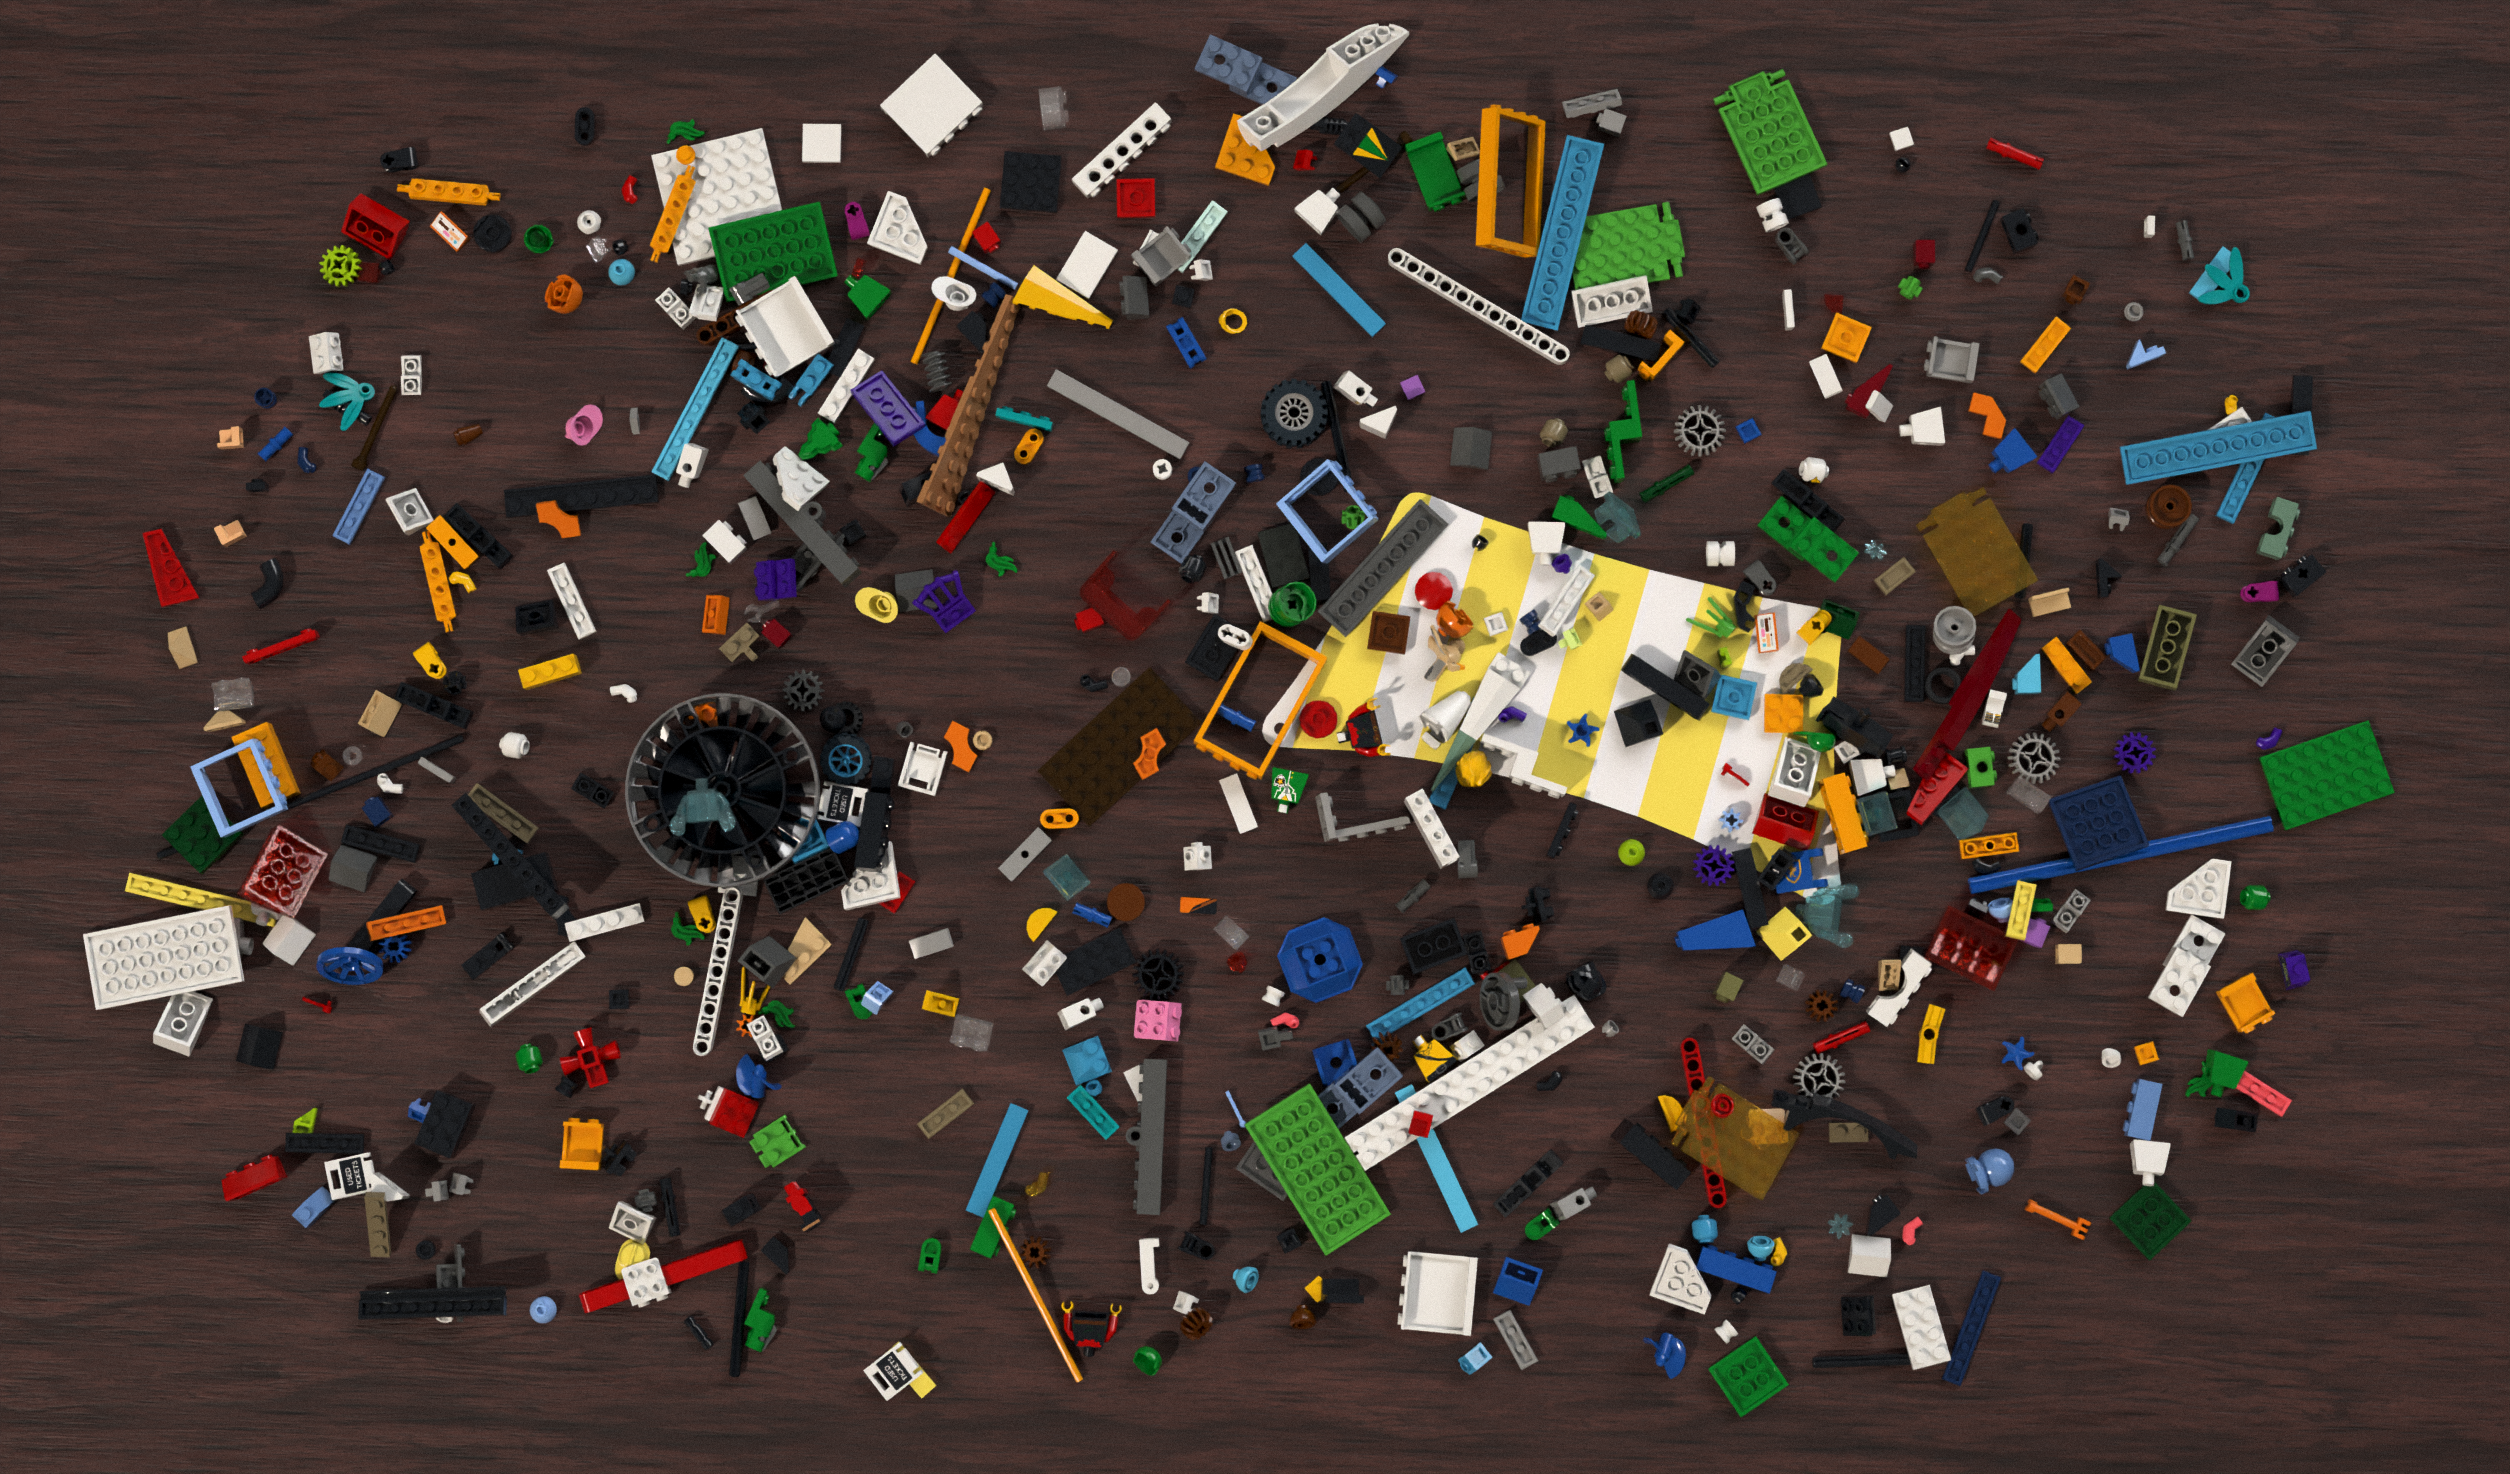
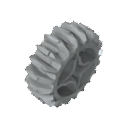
M1701 405L1697 406V411L1691 406V413L1684 410L1683 414L1685 417L1679 415L1678 419L1681 422H1675V426L1680 428L1674 430L1675 434H1680L1675 437V441L1682 440L1678 445L1679 448L1685 445L1684 452L1687 453L1691 449V456H1694L1695 451H1698V457L1702 456V451L1708 456L1710 454L1709 449L1712 452H1716L1714 445L1720 447L1722 444L1718 440L1725 439L1723 435H1720V433L1726 432V429L1720 428L1725 423L1724 421H1717L1721 418V415L1719 414L1714 417L1713 415L1716 411L1714 409L1711 413H1708V406L1705 407L1704 411H1701ZM1696 417V425L1694 427L1684 428L1685 423L1689 419ZM1702 417L1709 419L1714 428L1706 426ZM1699 423L1700 427L1705 431L1701 434V437L1695 432ZM1685 434L1695 437L1697 445L1689 442ZM1715 434L1713 441L1703 446L1704 436Z
M2036 732L2032 733V738L2027 733L2025 734V740L2020 736L2018 737L2019 743H2012L2016 749H2009V752L2014 754V756H2008V760L2014 761V763L2009 764V767L2015 766L2016 768L2012 771V774L2020 773L2017 777L2018 780L2025 776L2024 783H2028L2031 778V783L2034 785L2037 778L2041 784L2043 783V777L2048 781L2050 780L2049 774H2056L2052 768H2059V765L2054 763V761H2060V757L2054 756V754L2059 753V750L2053 751L2052 749L2056 746V743L2048 744L2051 740L2050 737L2043 741L2044 734H2040L2037 739ZM2036 743L2032 752L2021 751L2026 744ZM2041 746L2047 751L2049 760L2041 755ZM2036 754L2039 761L2032 764L2029 756ZM2019 757L2027 762V771L2022 768ZM2036 765L2047 766L2042 773L2032 774Z
M1820 1053L1819 1059H1817L1815 1054H1812V1061L1806 1056L1804 1058L1806 1064L1802 1061L1799 1062L1802 1069L1795 1068V1071L1799 1072V1076L1793 1075V1079H1799V1082L1793 1084L1794 1086H1800V1089L1796 1091L1797 1094L1804 1092L1802 1096H1808L1811 1099L1813 1093L1816 1094L1820 1087L1824 1085L1832 1089L1827 1094L1821 1096L1833 1099L1832 1095L1837 1098L1840 1096L1836 1090H1844L1843 1087L1839 1086V1083L1844 1084L1845 1080H1840L1839 1076H1844L1845 1073H1838L1842 1066H1834L1837 1063L1836 1059L1830 1063L1831 1056L1827 1055L1825 1060H1823L1824 1055ZM1822 1063L1817 1073L1806 1071L1811 1065ZM1827 1067L1834 1074V1082L1826 1077ZM1821 1074L1825 1082L1817 1085L1814 1080L1815 1078L1811 1076H1820ZM1804 1076L1812 1081L1811 1092L1805 1087Z

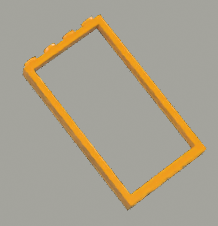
M1490 105V108L1482 109L1476 246L1523 258L1537 257L1541 233L1546 121L1538 119L1536 115L1527 116L1525 112H1514V109L1511 108L1502 109L1501 105ZM1500 118L1528 126L1523 244L1494 237Z
M1260 621L1251 636L1253 639L1252 646L1241 654L1194 739L1197 749L1204 753L1206 751L1212 753V757L1222 762L1225 760L1229 762V766L1237 771L1240 769L1246 771V775L1254 780L1257 778L1261 780L1328 658ZM1262 634L1316 663L1317 666L1260 769L1208 742L1203 739V736L1258 637Z

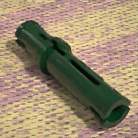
M1688 464L1663 480L1655 481L1651 487L1639 492V495L1643 502L1647 503L1658 495H1664V492L1695 475L1694 471Z

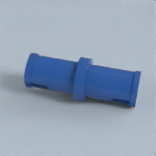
M284 426L273 439H269L270 442L258 454L267 462L277 450L280 451L282 449L281 446L293 434Z
M1221 704L1217 711V715L1231 721V724H1237L1250 732L1256 722L1241 714V711H1235L1224 704Z
M1076 902L1072 914L1088 919L1090 923L1093 921L1108 928L1112 916H1108L1096 911L1097 909L1094 907L1091 909Z

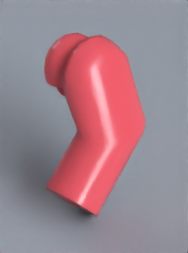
M1287 1012L1270 1020L1273 1027L1284 1024L1292 1029H1296L1299 1026V1019Z
M1918 1216L1903 1227L1902 1238L1907 1245L1915 1243V1229L1923 1225Z

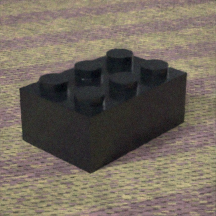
M1454 918L1400 938L1413 975L1468 954Z
M437 1090L414 1144L447 1158H454L476 1104L445 1091Z

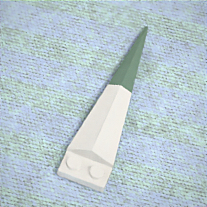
M1500 652L1496 654L1486 670L1431 791H1434L1455 767L1458 760L1472 747L1507 706L1530 675L1529 671Z

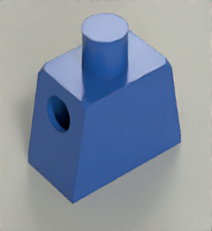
M2014 428L1991 452L1996 459L1989 463L1988 466L1993 473L1998 472L2002 468L2007 473H2010L2033 461L2037 455Z

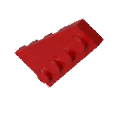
M162 529L142 533L161 607L200 599Z
M1946 752L1929 781L1922 779L1906 814L1920 825H1923L1964 777L1969 768Z

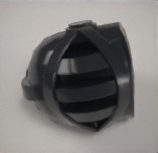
M1593 960L1587 961L1575 970L1565 974L1569 990L1584 1000H1592L1606 991L1605 981Z

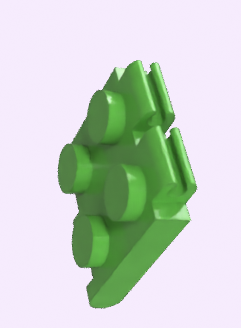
M786 1114L753 1135L755 1139L749 1142L755 1153L763 1151L759 1159L765 1168L770 1165L773 1168L806 1147L805 1144L802 1145L795 1134L797 1133L796 1130H793L788 1123ZM782 1121L784 1122V1124H785L786 1127L788 1128L789 1133L787 1132V1130H786L785 1127L783 1126ZM791 1136H793V1138L795 1139L796 1143L798 1144V1146H799L798 1148H797V1146L795 1145V1143L793 1142Z

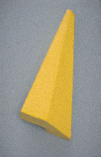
M1035 265L1025 277L1012 302L1016 305L1019 303L1027 305L1030 309H1043L1049 314L1064 318L1087 321V324L1093 325L1096 323L1106 326V329H1109L1113 323L1112 319Z

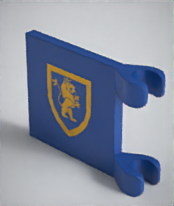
M1816 848L1792 852L1797 859L1777 885L1776 890L1777 894L1828 886L1827 879L1813 880L1810 860L1811 857L1823 856V849Z

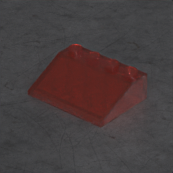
M277 825L270 830L237 894L253 904L294 919L328 854L284 827Z
M1946 906L1924 958L1995 991L2019 939L2006 937V932L1956 908Z

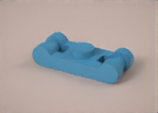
M740 359L738 362L739 366L730 375L772 401L775 397V392L781 388L782 383L756 369L745 360ZM744 370L749 372L747 377H744L742 375ZM767 383L771 385L768 390L764 389Z

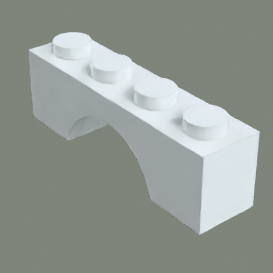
M1910 949L1901 961V967L1905 975L1901 989L1891 996L1877 995L1866 1010L1867 1013L1886 1027L1889 1023L1892 1025L1898 1017L1897 1012L1900 1008L1903 1009L1908 1004L1910 994L1912 992L1915 993L1921 984L1919 982L1922 977H1927L1932 970L1930 967L1932 963L1913 949Z

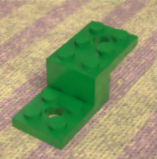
M1635 380L1627 381L1621 390L1623 401L1626 400L1627 403L1624 408L1626 420L1611 421L1604 430L1605 441H1609L1607 458L1612 462L1609 473L1610 478L1614 479V483H1621L1625 478L1620 444L1640 442L1642 438Z
M1783 496L1777 500L1757 525L1801 562L1805 559L1833 583L1838 580L1859 554L1858 551L1815 517L1810 519ZM1784 517L1789 520L1787 528H1782L1779 525L1780 518ZM1828 551H1834L1837 554L1835 561L1827 559L1826 554Z

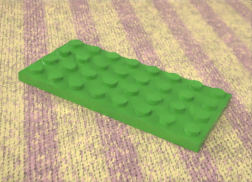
M1310 1083L1244 1124L1325 1256L1391 1215Z

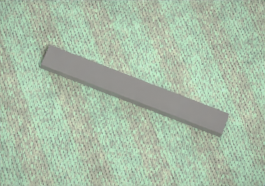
M1057 369L1047 384V387L1180 460L1189 445L1188 441Z

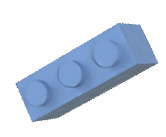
M2136 1079V1082L2132 1083L2131 1093L2133 1097L2132 1101H2129L2127 1105L2129 1115L2128 1120H2125L2123 1124L2124 1136L2146 1141L2151 1140L2162 1084L2142 1079Z

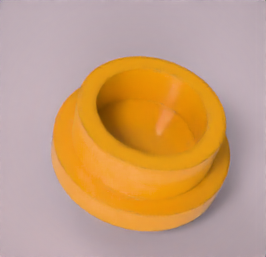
M681 146L676 152V158L681 164H691L695 159V151L690 146Z

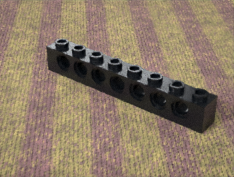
M467 793L463 794L451 805L554 920H557L570 908Z

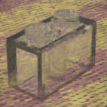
M1061 86L1038 89L1043 129L1066 128V122H1069L1068 110L1064 111L1063 104L1067 103L1066 91L1062 92Z
M2017 776L2006 791V794L2036 814H2040L2051 799V796L2021 776Z

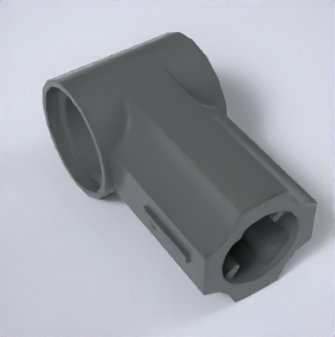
M762 272L745 282L742 281L729 288L739 306L752 299L754 295L768 289L770 285Z
M1474 840L1458 841V854L1460 856L1458 861V879L1478 878Z

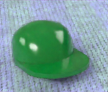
M1793 732V735L1807 737L1809 746L1815 751L1827 752L1835 746L1836 735Z

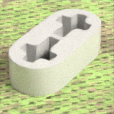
M1229 624L1221 626L1218 630L1219 638L1228 645L1240 650H1247L1252 646L1253 639L1244 630ZM1225 632H1227V633L1231 632V634H1232L1233 636H1229V635H1226V636H1225L1224 634H1225ZM1238 638L1246 639V642H1240Z

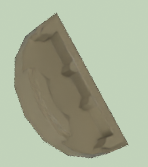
M1793 663L1787 666L1779 678V687L1782 693L1785 694L1813 669L1802 663Z

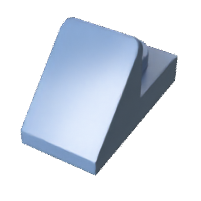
M2139 339L2136 341L2127 362V370L2162 357L2166 354L2164 347L2158 348L2155 345L2146 349L2147 353H2145Z
M877 981L865 993L861 1005L877 1015L893 991Z

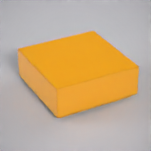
M2153 1041L2134 1047L2139 1065L2159 1060Z

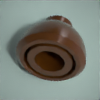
M1298 1305L1290 1317L1289 1324L1295 1329H1308L1317 1322L1315 1315L1308 1309L1307 1305Z

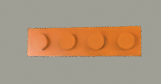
M442 905L366 922L370 941L446 924Z

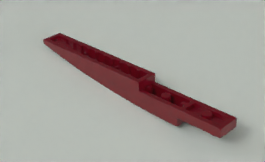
M2011 609L2007 610L1948 704L1952 708L1912 769L1922 779L1929 781L1948 749L1954 751L1988 693L2022 620Z

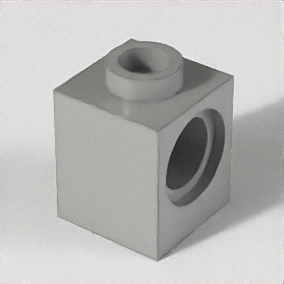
M1605 108L1604 113H1599L1596 121L1599 124L1598 130L1619 137L1627 116Z

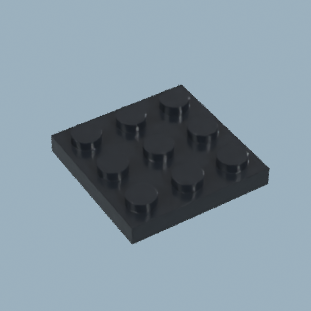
M1005 151L1000 209L1057 213L1062 156Z

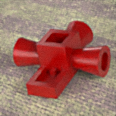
M592 1027L574 1032L573 1034L582 1050L577 1051V1056L560 1057L561 1067L565 1076L582 1068V1070H585L590 1088L609 1083L603 1060L621 1059L617 1041L615 1040L599 1049V1046H593Z

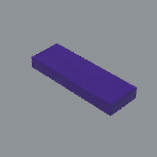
M2068 415L2036 464L2053 474L2084 425Z

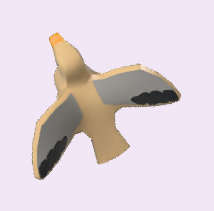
M1431 625L1430 628L1433 636H1429L1428 648L1435 652L1437 658L1426 672L1424 678L1434 682L1438 681L1446 667L1451 672L1465 670V665L1459 664L1461 654L1465 650V643L1460 638H1455L1449 641L1448 645L1442 644L1434 625Z

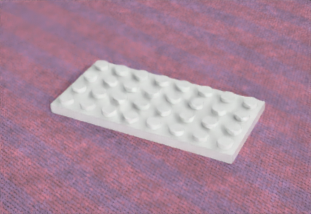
M230 905L83 934L96 1010L244 982L233 911Z

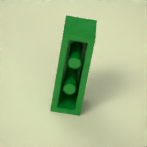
M996 1196L992 1197L970 1250L990 1259L993 1255H998L1001 1245L998 1244L1001 1236L988 1211L992 1208L996 1209L1008 1232L1009 1228L1006 1225L1008 1220H1013L1017 1211L1014 1209L1015 1204Z

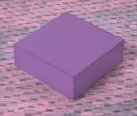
M1418 375L1400 382L1407 400L1425 393Z

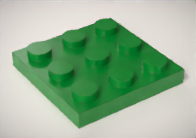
M1756 1336L1707 1368L1740 1417H1743L1789 1385Z

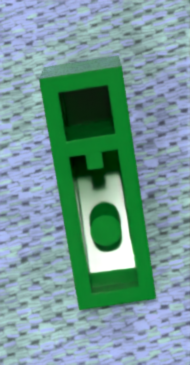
M1569 495L1559 497L1551 518L1552 520L1565 522L1567 526L1605 540L1607 533L1575 501L1574 497Z

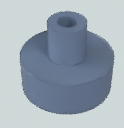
M1226 1131L1220 1140L1225 1151L1236 1150L1241 1145L1239 1135L1231 1133V1131Z

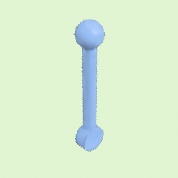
M1228 1090L1225 1093L1239 1120V1126L1245 1128L1244 1124L1246 1122L1243 1121Z

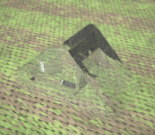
M1227 915L1214 928L1236 951L1250 937Z

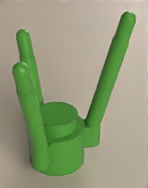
M1708 597V601L1723 618L1720 619L1710 610L1706 612L1718 622L1716 625L1718 630L1686 618L1687 622L1710 631L1720 638L1722 635L1727 638L1736 627L1732 623L1733 621L1727 617L1711 597Z

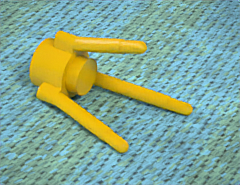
M742 967L741 1000L739 1004L742 1007L740 1012L755 1015L756 1010L760 1011L761 1004L770 986L766 985L758 1003H756L757 999L753 998L756 982L752 981L749 997L745 998L746 968Z

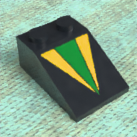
M1357 113L1354 114L1334 143L1336 148L1378 178L1382 177L1402 149L1399 144Z

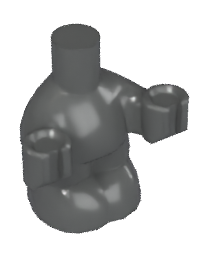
M706 265L698 269L687 270L684 272V275L687 276L686 278H688L689 282L696 281L700 283L697 292L704 294L707 292V284L716 282L718 272L715 266Z

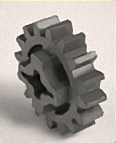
M802 670V674L795 671L794 677L788 676L789 682L784 681V684L787 685V688L782 689L783 692L787 693L784 699H790L788 705L795 704V710L801 707L803 712H805L806 707L813 710L812 705L819 706L817 700H823V697L820 696V693L825 692L824 689H820L823 682H817L819 676L812 677V671L806 674L805 670ZM799 679V683L796 686H792ZM808 679L812 680L816 687H811L808 684ZM805 685V688L808 689V692H805V694L802 695V693L799 692V689H802ZM791 694L797 695L800 703L795 701ZM811 695H815L814 698L810 702H808V698Z

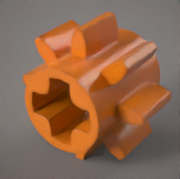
M744 1014L742 1021H736L740 1024L736 1031L741 1030L743 1032L742 1037L749 1033V1036L752 1038L751 1032L748 1029H744L743 1026L746 1025V1021L748 1023L754 1021V1015L747 1019V1016Z

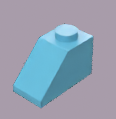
M2040 654L2032 656L2015 674V678H2012V690H2015V694L2041 693Z

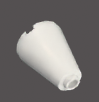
M1456 691L1422 712L1419 720L1424 728L1429 727L1431 730L1430 734L1435 739L1445 743L1451 738L1470 707L1471 698L1465 691Z

